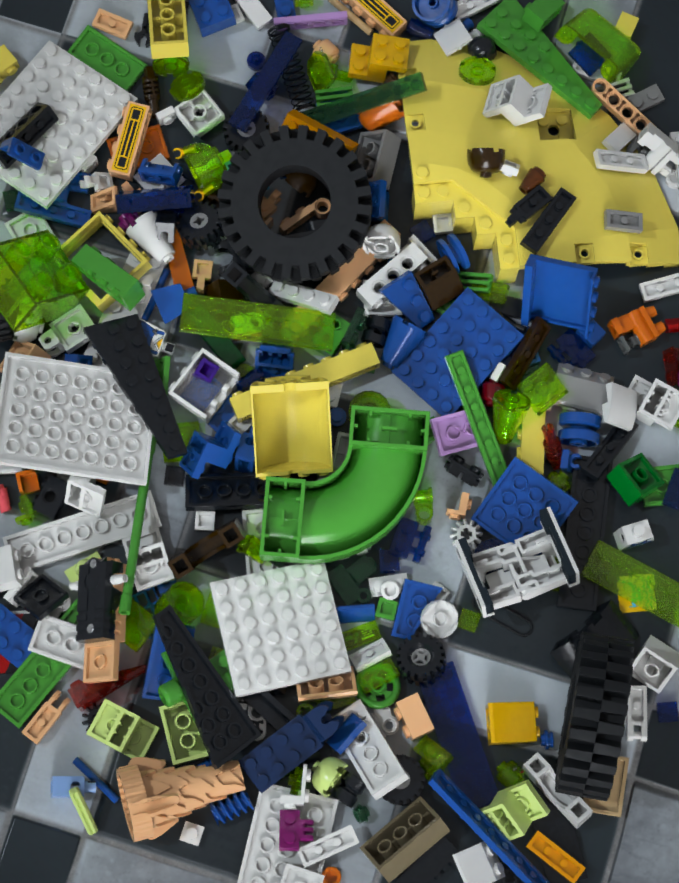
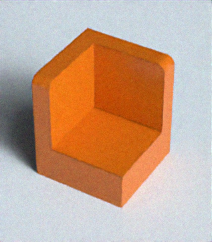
M30 469L15 473L18 489L22 496L41 491L38 475L35 470Z

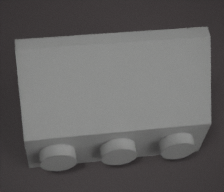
M387 129L360 132L359 145L355 154L358 157L359 163L366 171L368 182L385 180L387 181L386 190H389L402 138Z
M559 363L553 381L550 401L603 415L602 404L608 402L606 384L614 382V377L606 373H597L587 368L574 367L568 363Z

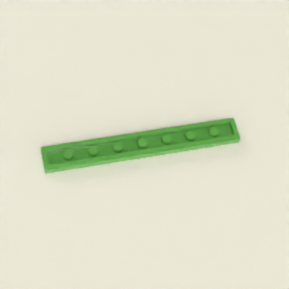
M460 350L444 356L494 487L506 470L507 465L464 351Z

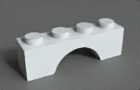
M538 752L523 764L522 770L576 829L592 816L593 810L581 797L555 792L556 774L551 765Z

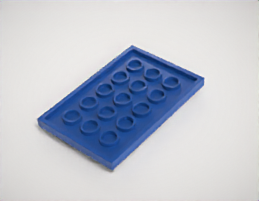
M467 287L426 332L428 334L397 368L394 367L391 372L439 415L444 416L456 413L462 407V403L444 356L463 350L477 388H479L493 373L499 362L502 363L522 341L524 335Z

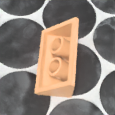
M351 666V673L296 684L298 704L356 697L358 692L354 667Z

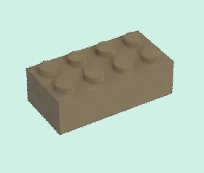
M419 796L365 842L360 849L387 882L390 883L450 830L441 817Z

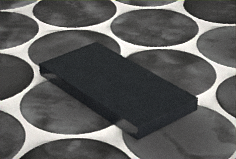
M553 803L547 804L550 813L531 823L534 834L538 830L585 867L574 826ZM541 859L546 879L550 883H570L569 880ZM586 869L580 875L578 880L588 878Z

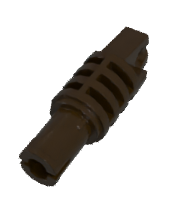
M146 66L144 68V77L141 78L144 100L152 109L151 119H155V113L160 111L158 76L154 75L153 66Z

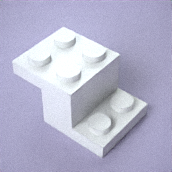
M520 74L493 83L490 86L482 114L486 118L502 114L515 127L541 119L545 116L553 87L546 83L533 88Z
M635 374L628 387L637 392L635 419L648 426L655 422L671 431L679 418V390L657 378L651 383Z
M57 473L58 479L67 482L64 503L100 518L103 513L107 490L99 485H95L96 479Z
M158 527L141 533L134 579L137 592L175 580L173 572L167 564L169 558ZM131 536L121 539L127 559Z

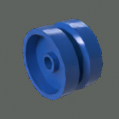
M412 0V9L415 15L429 27L442 28L444 25L451 23L456 17L458 2L457 0Z
M586 412L560 413L558 425L563 429L558 431L557 442L562 445L579 448L599 446L600 434L596 431L601 428L602 418Z

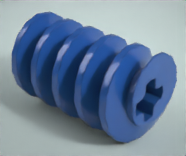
M240 791L239 795L233 793L232 799L227 796L224 803L221 800L217 801V806L213 802L210 803V809L218 827L219 820L223 824L226 823V817L233 820V813L240 817V810L245 814L248 813V806L254 810L247 792Z

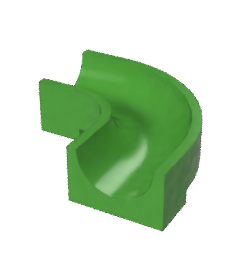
M352 405L347 455L342 465L332 475L317 481L266 476L260 560L297 564L333 562L358 554L385 537L406 514L418 491L428 449L430 411Z

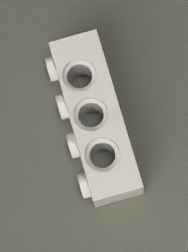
M412 242L356 290V296L370 311L374 308L379 309L385 303L386 297L381 293L375 292L374 288L384 287L390 283L391 280L388 278L390 275L399 277L408 270L412 271L414 275L427 266L428 257ZM410 263L412 268L405 269L402 264Z

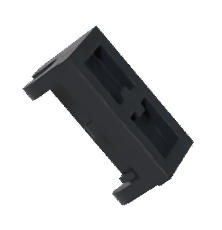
M159 208L155 221L157 238L161 240V233L167 232L168 243H174L177 230V210Z

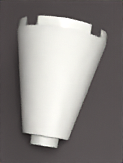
M149 211L135 220L137 224L133 227L130 225L127 228L126 235L159 263L168 264L174 259L175 254L172 243H168L167 232H162L161 240H158L157 226H155L157 212Z

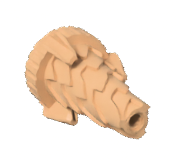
M134 757L128 765L116 769L123 811L133 842L145 839L153 840L179 822V817L190 815L193 810L203 808L208 803L226 799L227 795L246 789L238 760L227 761L215 770L213 765L206 767L205 764L199 766L187 765L179 768L173 766L166 767L165 759Z

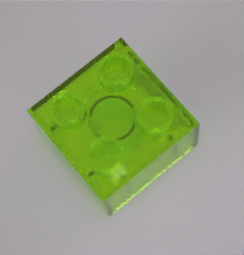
M49 230L0 242V312L14 332L58 319L76 307L90 290L82 278L80 269L71 263L61 249L60 241Z

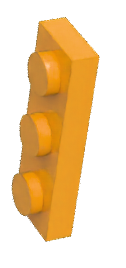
M538 830L525 846L571 883H575L586 869Z

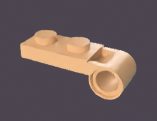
M320 198L311 205L300 207L291 218L286 217L281 221L279 226L280 233L283 236L288 235L313 216H316L318 219H327L331 207L330 201L326 198ZM320 206L327 207V211L320 212L318 208Z

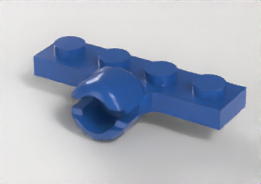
M68 186L48 209H45L20 191H18L14 205V211L76 228H81L90 220L92 213L91 210L67 203L70 191Z

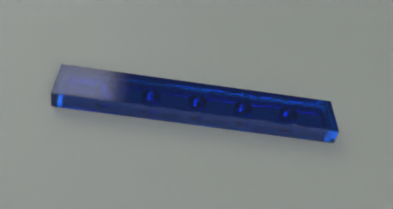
M288 31L285 32L230 118V125L244 133L246 132L302 44V39Z

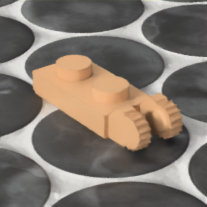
M59 690L52 695L48 702L46 701L22 731L25 736L37 745L59 719L71 701L67 697L62 701L58 709L52 706L62 693Z

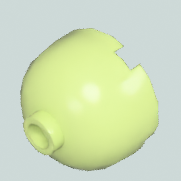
M331 756L324 758L321 762L316 761L311 769L313 771L312 784L314 788L326 798L331 795L329 791L335 788L336 785L341 784V778L347 771L344 768L349 767V765L341 759Z

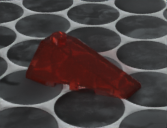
M141 665L119 671L118 681L86 684L79 679L70 685L71 688L67 691L77 709L82 712L87 706H92V703H97L146 672L147 666Z

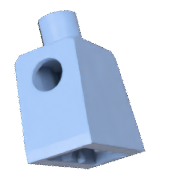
M84 776L51 777V798H71L69 795L71 784L78 785L83 797L84 793H96V781H85Z

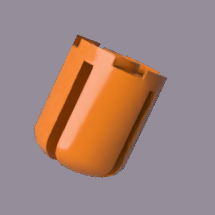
M393 81L356 100V114L359 115L360 123L367 130H379L404 117L402 97L394 90L393 87L396 84Z

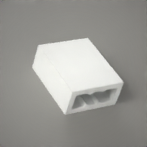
M11 544L0 547V592L23 586L22 579H24V573L19 564L21 554Z

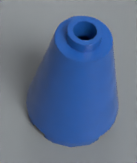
M394 315L380 358L383 360L382 365L391 370L393 366L397 368L428 333L403 318Z

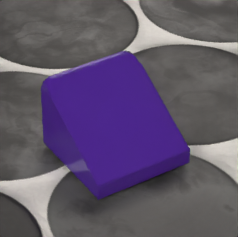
M203 357L192 375L207 383H211L220 367Z

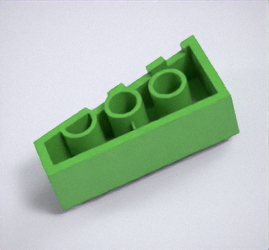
M85 244L71 259L74 267L131 311L145 296L142 289L143 285L123 268L117 266L110 258L101 255L102 253L93 246L91 248Z

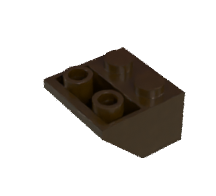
M447 255L414 274L432 311L457 298L464 291L459 275Z

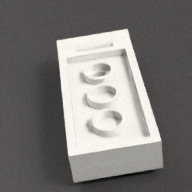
M359 699L334 715L332 719L335 716L343 715L345 721L351 713H354L367 724L345 751L375 800H378L410 778L368 709Z

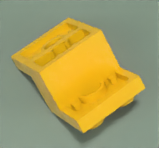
M373 33L370 46L352 43L347 77L384 83L387 71L406 74L410 39Z

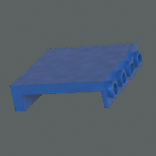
M530 254L525 264L521 325L528 326L531 319L534 320L538 316L542 317L547 323L585 331L584 339H588L590 332H594L596 323L593 321V318H595L597 307L594 306V303L597 302L599 292L596 291L600 283V276H597L598 268Z

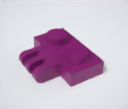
M280 810L279 851H299L300 841H313L314 836L306 834L314 833V828L306 826H313L314 820L300 819V810Z

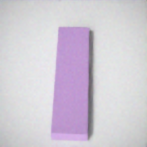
M347 11L277 17L273 19L274 26L286 23L290 25V30L347 25L348 16Z

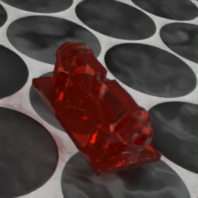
M672 346L663 351V362L666 371L665 378L667 384L671 387L678 386L679 348Z

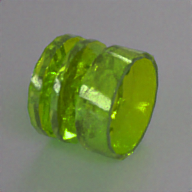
M185 581L176 582L157 600L154 606V614L156 615L171 605L183 624L190 626L204 611L205 599L199 588L192 583Z

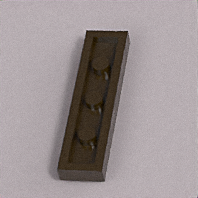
M535 317L499 379L509 390H516L552 328L542 317Z

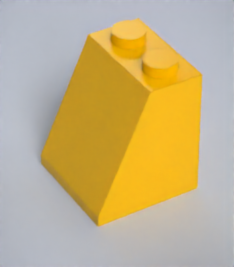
M493 702L485 706L488 746L535 743L537 738H540V728L536 726L535 718H538V706H534V702Z

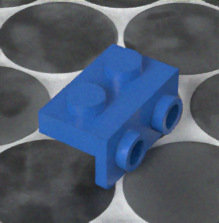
M15 137L1 143L0 149L7 152V155L35 170L41 169L45 153Z

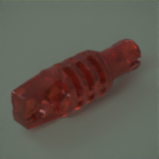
M547 423V429L545 425L541 427L545 438L543 446L551 467L554 470H558L561 464L562 446L560 439L555 435L553 424Z

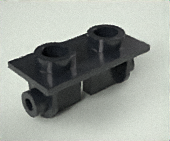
M451 455L448 458L451 462L447 461L444 465L446 471L455 477H458L461 472L464 473L461 480L471 487H477L480 482L477 478L481 479L484 476L481 473L482 470L475 465H468L465 463L466 460L459 455Z

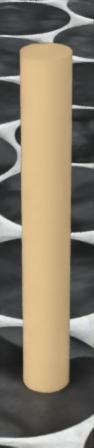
M328 0L339 11H347L348 19L370 36L374 30L339 0Z

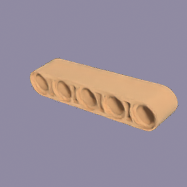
M598 78L593 82L590 89L606 109L621 123L624 122L636 136L642 131L637 129V122H642L645 127L651 122L607 80ZM595 85H603L604 91H596ZM609 97H615L618 100V104H610ZM628 109L631 112V117H624L622 110Z

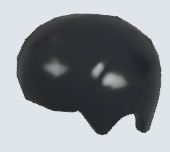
M476 36L467 46L468 54L475 60L482 58L484 62H489L497 55L494 40L488 36Z

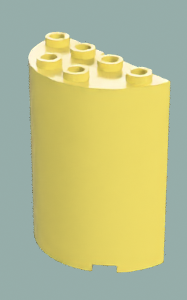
M287 375L265 378V382H253L250 385L256 477L266 480V476L289 478L290 474L298 473L299 477H307L314 473L325 476L329 475V472H333L329 381L323 377L311 379L310 375Z

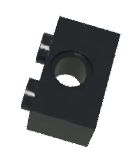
M49 475L48 479L45 478L40 487L42 491L39 496H35L32 502V509L35 513L55 521L65 504L67 482ZM50 493L56 495L52 502L46 501V497Z

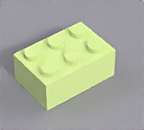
M179 702L171 707L165 705L159 707L173 766L209 758L198 728L186 704Z

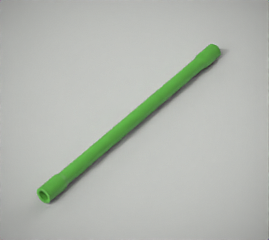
M153 435L146 486L139 485L125 572L128 576V581L124 582L118 611L122 615H130L135 572L152 460L156 447V439Z

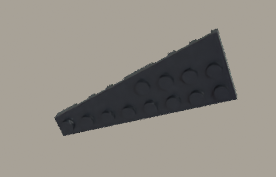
M138 314L84 327V334L87 335L93 348L97 350L103 363L107 365L113 374V378L127 399L135 407L137 414L145 422L147 429L155 437L157 444L167 459L186 455L187 449Z
M169 605L154 615L153 620L211 763L216 770L260 737L261 733L174 609Z

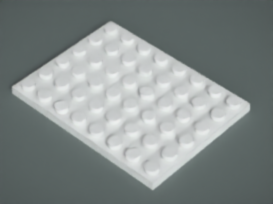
M49 40L0 96V138L37 102L49 105L59 120L32 145V147L45 153L41 169L35 170L16 160L8 169H4L0 164V179L45 209H48L91 156L95 154L124 118L122 117V111L124 106H127L128 101L138 103V98Z
M5 352L0 385V465L146 486L152 433L147 429L145 422L137 414L135 407L127 399L113 378L109 368Z

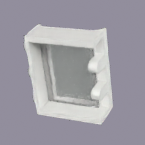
M202 348L192 356L190 365L182 369L181 377L177 382L174 381L170 385L168 394L171 399L208 424L239 383L241 377L239 372ZM203 357L220 367L211 383H207L192 375Z

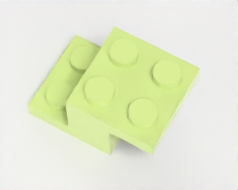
M104 699L86 734L114 750L134 758L146 756L160 728L125 708Z
M529 779L498 791L491 804L480 809L509 840L524 836L532 821L545 817L550 813V809Z

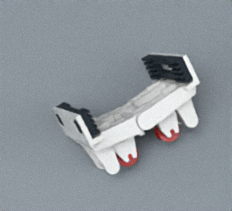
M551 507L539 510L540 523L543 529L514 540L515 544L509 542L472 554L465 537L454 541L456 553L483 618L495 615V609L522 602V599L529 600L566 583L569 588L580 583L579 570ZM519 567L522 574L517 576L514 568ZM499 568H503V569H501V570H498V571H495V572H492V573L486 575V572H489V571H492V570H496V569H499ZM485 578H486V580H487V583H488L490 589H487L486 586L484 585V583H485Z

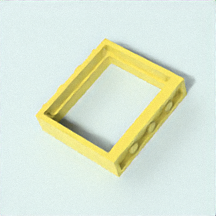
M100 211L49 256L57 257L64 262L66 258L104 225L140 262L129 273L131 276L139 280L152 268L149 263L151 259L144 251L140 253L137 250L138 245L132 239L127 240L124 237L126 233L119 226L116 228L112 224L114 222L112 218L107 214L104 216ZM55 262V263L58 264L59 268L61 269V268H62V265H61L60 263H58V262ZM65 263L69 271L70 280L102 313L116 301L109 294L100 299Z

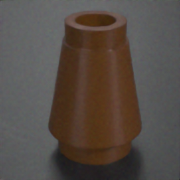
M536 166L533 169L531 168L519 186V190L527 195L539 184H542L546 177L544 171Z

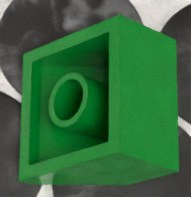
M642 453L619 463L606 476L629 507L642 501L665 483Z

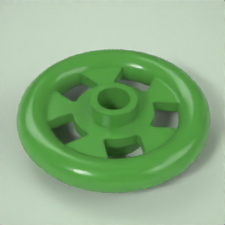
M374 664L359 672L355 678L358 692L357 698L358 700L361 699L362 703L369 708L383 709L389 707L399 697L401 691L400 679L397 673L387 665ZM379 672L387 674L385 679L377 677ZM369 674L373 678L366 683L363 679ZM387 683L393 684V691H387ZM379 684L381 688L376 690L374 685ZM368 688L372 695L366 697L363 690ZM376 696H385L383 701H377Z

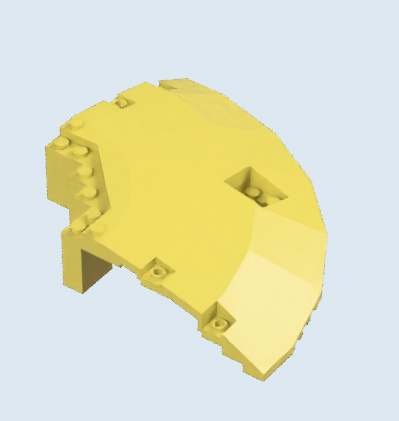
M437 40L410 41L406 74L397 72L399 92L402 97L406 137L409 147L413 183L411 200L413 220L432 218V215L451 213L453 234L471 233L473 250L492 249L496 284L515 283L518 271L525 269L529 255L533 254L520 245V243L548 204L522 224L517 222L509 228L505 221L511 215L509 211L526 196L519 190V186L528 171L536 166L546 174L545 181L540 185L552 198L561 187L576 197L572 206L536 255L581 265L625 263V266L628 267L646 266L647 268L663 266L668 268L679 266L678 226L655 175L650 172L651 170H648L645 174L596 168L593 152L596 149L608 150L602 142L619 127L610 115L600 109L591 119H588L552 90L545 116L541 119L515 127L502 114L486 118L482 113L491 84L519 74L533 88L545 83L514 58L496 50L497 55L493 60L484 62L482 58L475 60L468 54V45L463 46L461 50H457L447 57ZM410 77L411 81L408 82L405 78ZM417 122L419 125L413 126L412 123ZM551 127H555L558 129L559 133L557 135H551L549 134L548 129ZM629 142V143L621 150V152H626V148H627V146H628L631 142ZM472 148H493L494 152L504 149L505 159L520 165L517 176L512 175V177L502 174V171L492 174L491 178H481L480 174L473 172L468 165L467 149L472 151ZM612 209L643 213V231L638 234L605 230L604 211ZM585 251L588 255L584 257L581 255V252ZM636 252L641 254L640 258L635 256Z

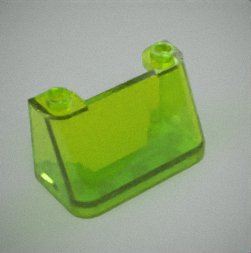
M592 8L582 10L563 25L554 36L563 44H570L578 37L603 57L605 61L600 68V72L609 83L623 79L637 61L641 52L636 43Z

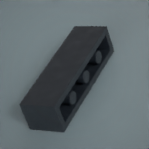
M444 836L420 856L394 883H429L433 878L437 880L444 874L443 868L447 864L451 866L455 863L452 855L459 851Z

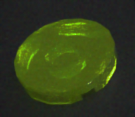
M477 56L468 57L460 63L459 76L468 84L484 86L494 81L496 66L484 57L481 59H477Z
M191 71L192 73L190 74L186 72L176 77L170 85L171 89H169L174 100L179 102L188 101L198 96L206 85L203 75L200 72Z

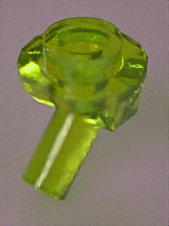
M424 757L418 761L426 772L424 775L428 781L438 769L443 771L441 765L434 764L431 766Z

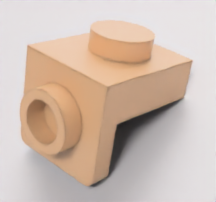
M462 492L458 510L447 508L446 515L449 516V519L460 521L461 518H465L466 510L470 511L472 499H469L470 493Z

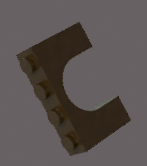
M236 517L171 557L167 564L178 580L193 571L196 566L226 547L228 549L243 540L247 532Z

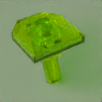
M315 51L307 60V74L314 91L329 89L335 80L347 83L352 82L353 78L347 77L348 72L339 70L338 65L330 63L327 54L321 51Z

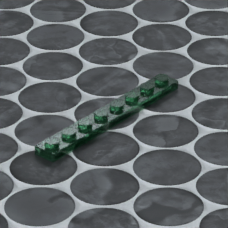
M418 72L301 113L323 125H327L425 92L427 88L423 73Z

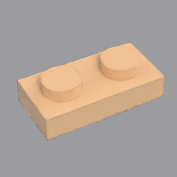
M99 8L92 22V27L126 40L133 27V22Z

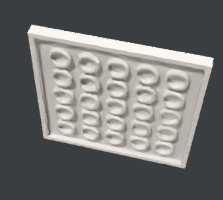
M325 563L296 564L209 583L235 698L351 673L352 670Z

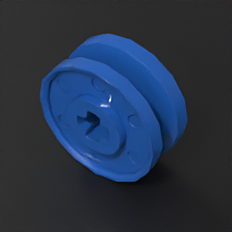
M450 233L447 235L448 244L443 239L436 241L441 258L447 255L458 274L460 273L459 265L464 270L470 268L468 255L455 234Z

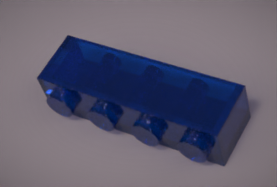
M193 185L123 191L115 195L118 214L188 208L195 205Z

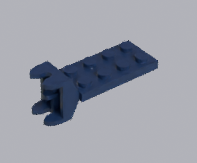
M329 700L321 702L304 716L300 713L239 760L240 766L261 794L325 745L323 741L332 736L342 726L344 722L343 715L335 716L332 719V715L328 713L332 709L334 702Z

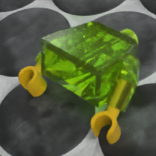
M193 143L183 148L173 149V152L180 151V156L175 159H185L199 189L193 195L196 193L202 195L198 202L202 201L206 195L217 190L223 182L221 177L224 170H227L225 163L230 161L232 157L228 149L219 153L216 146L211 148L209 144Z

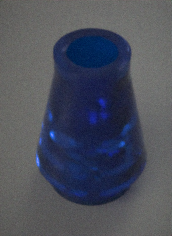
M411 18L406 28V32L409 35L431 39L434 32L433 29L418 18Z
M259 368L252 369L236 382V386L239 391L248 390L255 381L265 382V376Z

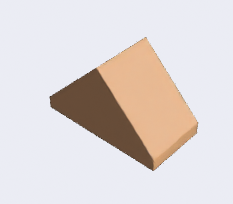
M114 185L90 195V205L93 214H96L98 211L101 213L120 212V195L117 186Z

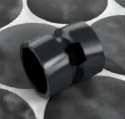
M368 315L365 325L367 329L363 331L361 342H366L367 344L372 342L374 348H384L387 338L385 334L389 332L391 321L382 316Z
M346 771L341 778L342 784L336 785L331 794L352 809L358 800L357 795L363 793L366 785L352 773Z

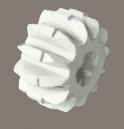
M463 519V525L457 521L455 523L456 527H451V531L455 534H451L449 538L456 540L464 538L461 535L466 531L468 535H471L467 539L468 545L475 550L477 548L475 543H481V540L477 537L483 535L482 532H476L480 526L476 525L473 527V520L470 521V524H467V520Z

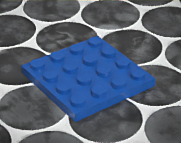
M515 456L471 519L503 543L513 542L515 544L514 540L543 529L540 523L539 510L551 507L559 527H561L579 501Z

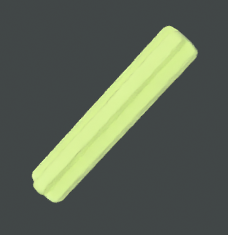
M71 788L69 795L89 835L97 833V825L79 788Z

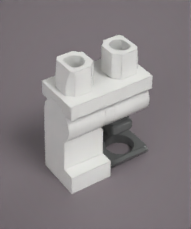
M651 122L626 148V152L633 153L637 149L638 154H645L648 169L651 170L650 172L653 175L660 173L666 177L672 170V166L668 164L670 160L676 165L679 164L678 143L672 141Z

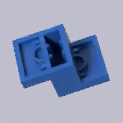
M223 420L215 437L194 430L186 448L187 454L182 457L179 465L195 479H199L200 474L204 472L206 462L226 469L233 459L235 448L240 444L242 434L229 422Z

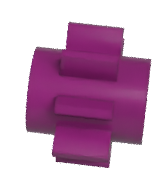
M126 211L119 217L120 223L118 225L126 233L130 225L133 227L137 224L135 220L140 216L136 211L133 214L130 211Z

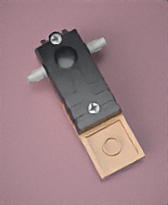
M92 557L84 565H79V580L69 584L70 590H78L76 641L85 644L83 683L86 684L118 681L120 643L125 642L126 615L119 614L118 611L124 582L128 581V576L125 574L127 564L122 563L118 558L103 557L101 559Z

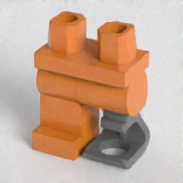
M643 305L623 316L611 319L607 324L614 340L617 339L616 342L624 356H627L636 345L642 348L656 341L666 330L662 321L654 324L651 320L658 315L654 306L645 308ZM633 332V336L626 340L624 335Z

